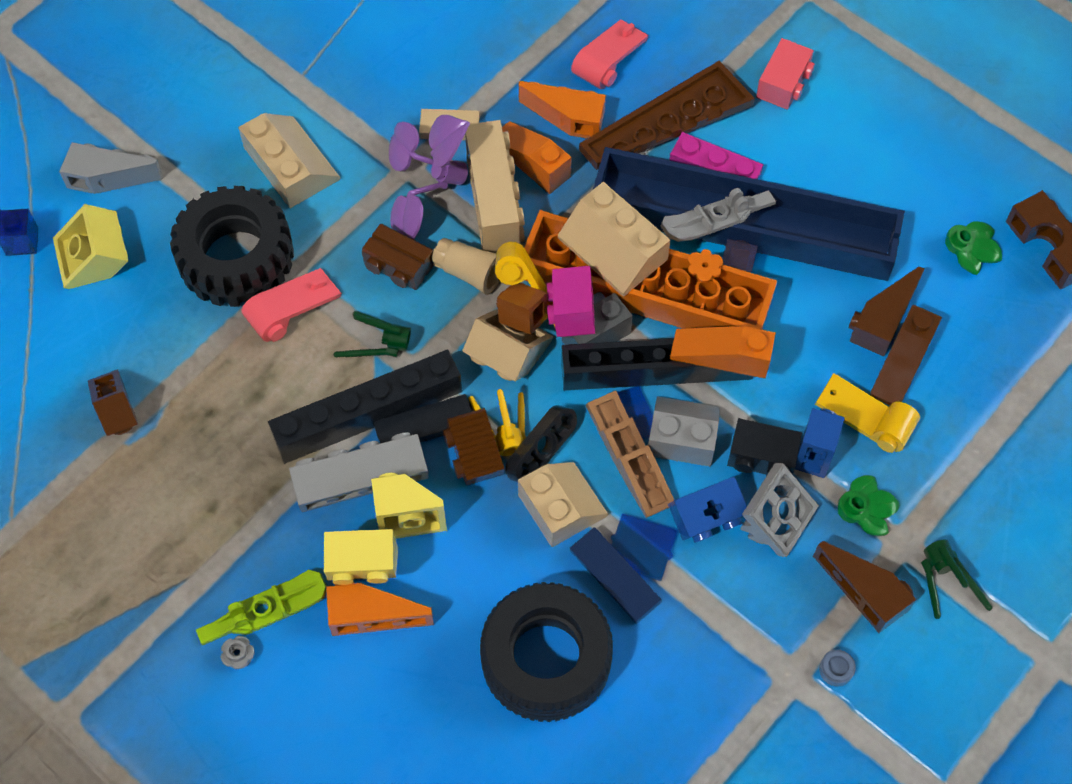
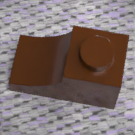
M118 369L88 380L92 404L106 436L125 434L133 426L138 425L135 412Z

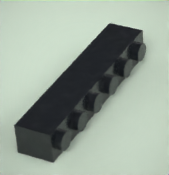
M674 338L562 345L561 350L563 391L753 380V376L670 360Z
M447 349L268 421L281 458L284 464L368 431L374 428L373 422L430 405L462 393L461 375Z

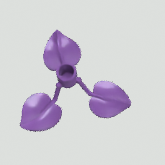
M440 115L437 117L429 134V145L433 149L431 151L433 159L414 152L419 144V134L414 125L408 122L396 124L389 144V162L392 168L396 171H405L410 166L413 158L431 164V174L438 183L410 190L407 193V197L400 195L396 198L390 219L393 230L414 240L423 219V205L420 198L415 195L439 188L447 189L448 184L462 185L466 181L468 175L466 163L452 160L470 122L451 115Z

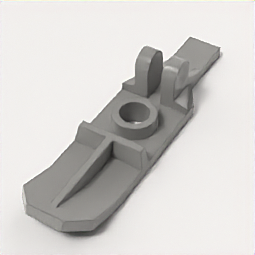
M735 188L730 192L729 197H725L723 200L702 207L696 205L694 210L679 215L665 216L660 226L668 238L677 242L694 240L742 223L751 212L776 204V200L769 190L754 196H743L741 189Z

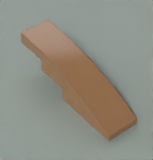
M615 390L588 402L585 406L599 435L644 516L648 518L669 508L668 504L674 501L672 493L649 445L645 446L633 418L628 417L617 391Z

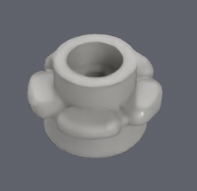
M237 636L235 639L230 638L223 643L221 647L223 653L220 657L225 666L242 669L250 664L255 651L254 647L249 644V639L244 636ZM240 650V654L235 655L234 651Z

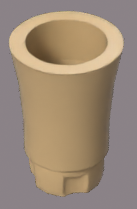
M442 238L433 251V265L474 286L485 295L490 294L500 281L495 274L496 253L474 248L459 241L454 242L447 238Z

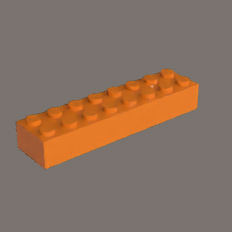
M539 210L524 248L547 286V283L552 282V269L588 265L558 239V234L568 218ZM670 248L668 260L624 297L591 269L593 295L602 292L606 298L615 293L630 313L679 328L746 326L763 330L777 284V280L723 264L720 267L721 274L719 277H712L709 282H700L696 275H691L688 272L690 266L688 257L690 254Z

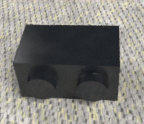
M738 418L727 466L734 467L742 473L757 472L767 476L775 463H783L793 474L802 432Z

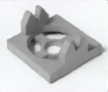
M775 463L742 513L746 521L740 529L749 532L747 536L749 539L759 544L769 545L778 556L787 557L819 505L783 463ZM766 501L772 505L773 516L768 524L764 522L763 506ZM785 501L788 504L789 512L785 519H781L779 507ZM782 523L790 526L786 533L781 535L775 534Z

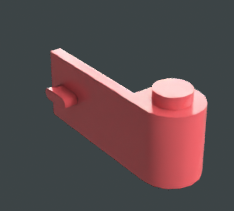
M619 20L579 51L572 63L571 72L601 90L606 86L610 87L617 77V72L615 71L617 64L647 41L649 35L635 28L633 23L628 24L623 20Z
M319 268L251 297L243 305L241 311L262 340L275 342L284 337L291 318L340 298L342 293L325 272Z

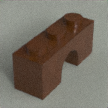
M1042 190L1013 205L1006 223L1023 244L1033 239H1044L1052 244L1054 250L1050 251L1042 267L1061 290L1072 284V223L1060 212L1055 201L1050 199Z

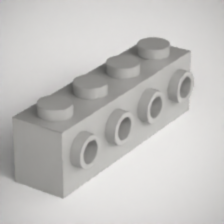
M400 433L391 438L392 441L379 444L378 441H370L360 445V449L351 452L341 449L329 453L328 458L315 461V458H306L296 462V466L290 467L289 470L301 512L373 494L371 479L379 478L380 475L385 473L406 474L416 482L428 479V469L418 434Z

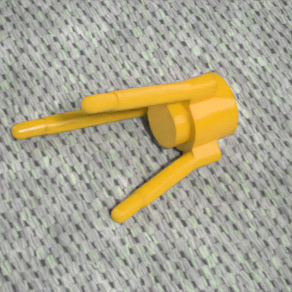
M498 389L497 395L504 425L497 428L498 433L496 435L494 432L493 434L500 455L511 456L526 438L524 393H518V428H516V425L510 422L503 390ZM469 396L468 400L474 411L481 409L475 398Z

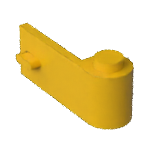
M507 242L498 248L496 252L495 274L502 283L515 285L527 279L531 287L547 292L546 284L521 244ZM547 295V304H548V305H553V301H551V302L548 301V295Z
M833 373L815 403L821 409H828L839 416L845 417V424L870 438L882 450L889 453L894 451L900 452L904 449L921 418L918 411L912 406L903 402H893L888 407Z

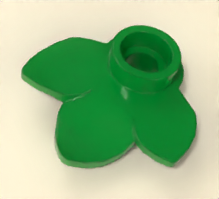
M973 221L967 226L955 225L948 230L945 239L946 247L950 252L957 254L958 263L966 271L977 275L981 268V262L998 263L1002 261V251L999 245L991 239L995 231L990 225Z
M865 475L851 482L849 491L839 498L837 509L839 516L844 521L858 523L870 535L885 536L889 533L885 519L894 515L898 511L900 504L891 493L878 490L875 477Z

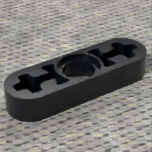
M555 405L547 411L508 459L506 474L510 480L518 482V479L546 465L576 428L577 415L573 409ZM542 437H545V447L541 452H538V442Z

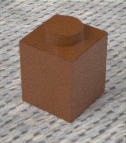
M518 283L510 285L497 297L496 305L499 323L531 335L548 318L547 292Z

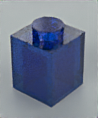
M0 210V246L6 256L37 254L39 228L30 210Z

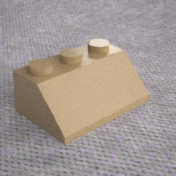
M263 113L238 127L244 149L289 208L294 207L340 180L338 173L293 116Z
M602 182L580 200L558 234V239L623 297L668 260L670 239L605 182Z

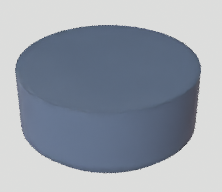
M842 650L829 651L824 655L819 665L822 679L832 686L846 685L854 676L856 669L853 658Z

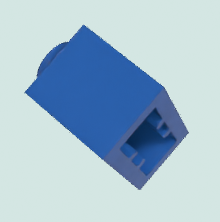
M812 408L801 439L795 470L825 478L836 451L845 417L839 416L828 409L818 410Z
M735 476L674 500L668 504V507L682 540L693 538L694 543L713 536L711 532L713 528L722 525L724 531L743 524L741 517H743L742 513L747 505ZM714 507L716 513L705 516L704 510Z

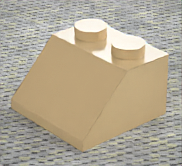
M498 309L475 319L462 351L471 356L473 362L482 366H489L496 370L501 378L516 382L528 375L554 336L540 328H537L529 335L499 323Z
M574 462L546 464L518 479V496L551 547L558 545L608 516L607 511Z

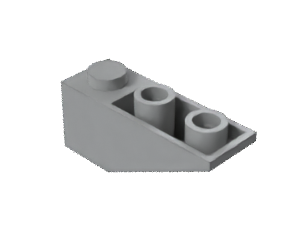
M72 142L59 171L68 189L93 194L158 181L163 178L158 160L151 156L128 154L119 149L108 150L98 148L88 143L83 145Z

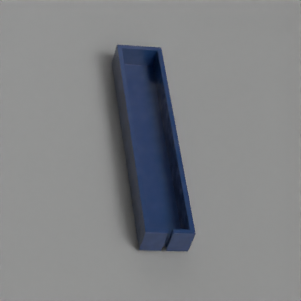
M608 147L604 149L593 187L595 189L602 182H605L661 232H664L660 225L665 216L679 215L694 210L696 205L702 207L723 200L725 197H729L730 192L735 188H740L743 196H754L769 190L776 200V204L751 212L742 223L696 239L884 281L889 280L895 264L905 213L902 210Z

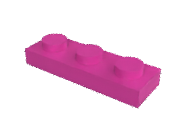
M684 132L681 133L670 153L669 161L757 180L762 173L764 165Z

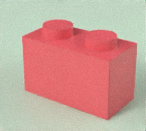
M781 38L759 79L756 98L788 110L793 100H799L804 88V84H802L804 78L809 80L815 67V63L811 62L814 50Z

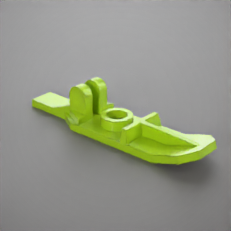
M307 570L289 581L277 586L273 585L271 586L272 588L243 601L234 602L227 607L229 612L226 615L196 629L200 642L203 646L231 633L248 635L301 612L324 599L327 585L320 572ZM262 604L268 606L266 612H256L258 606Z

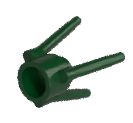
M354 311L353 318L355 320L384 330L382 344L387 345V348L336 351L333 355L336 358L382 355L397 357L398 351H407L411 328L391 324L370 315Z
M948 540L936 541L924 549L923 552L927 559L923 560L921 564L926 573L931 605L936 619H940L941 613L933 574L934 570L939 575L952 571L963 588L969 586L987 611L992 610V605L962 565Z

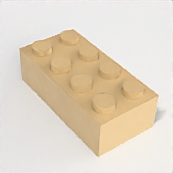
M501 120L470 124L465 133L466 156L481 246L484 251L496 253L498 248L504 243L517 242L520 244V242H525L523 229L525 225L523 208L519 207L518 202L520 200L518 182L514 181L515 166L513 156H510L509 133L508 131H502Z

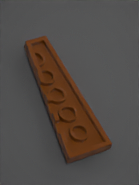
M717 61L579 143V151L598 170L605 147L637 154L679 137L682 132L689 133L750 108L754 105L755 98L720 61Z

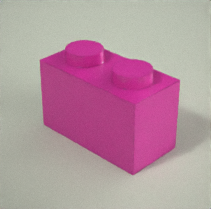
M590 266L552 269V282L547 283L548 301H553V305L547 306L549 325L555 324L557 337L595 334L593 285Z

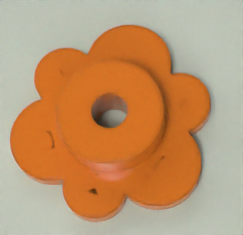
M708 249L702 250L701 253H691L688 257V263L690 264L688 272L691 275H696L700 282H709L712 277L720 276V267L723 264V259L720 255L712 254Z

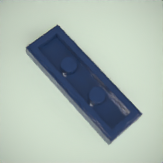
M595 527L570 547V552L636 624L662 603V599Z

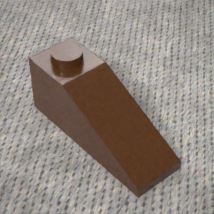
M918 266L867 301L862 313L855 311L848 327L853 330L849 342L885 356L918 286L924 268Z
M914 304L912 305L870 392V396L888 405H891L893 402L903 401L942 319L941 316Z
M825 541L818 544L813 557L878 633L906 614L915 603L916 599L911 587L905 581L899 580L894 573Z

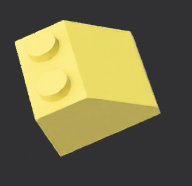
M84 204L53 237L62 283L65 289H72L110 279L128 262V254L125 249L122 229L116 211Z
M385 473L380 475L379 478L371 479L379 530L393 529L395 539L447 531L443 499L406 474Z
M393 529L324 532V573L328 581L333 580V584L348 585L352 584L354 579H367L369 583H385L388 581V578H396L398 546Z

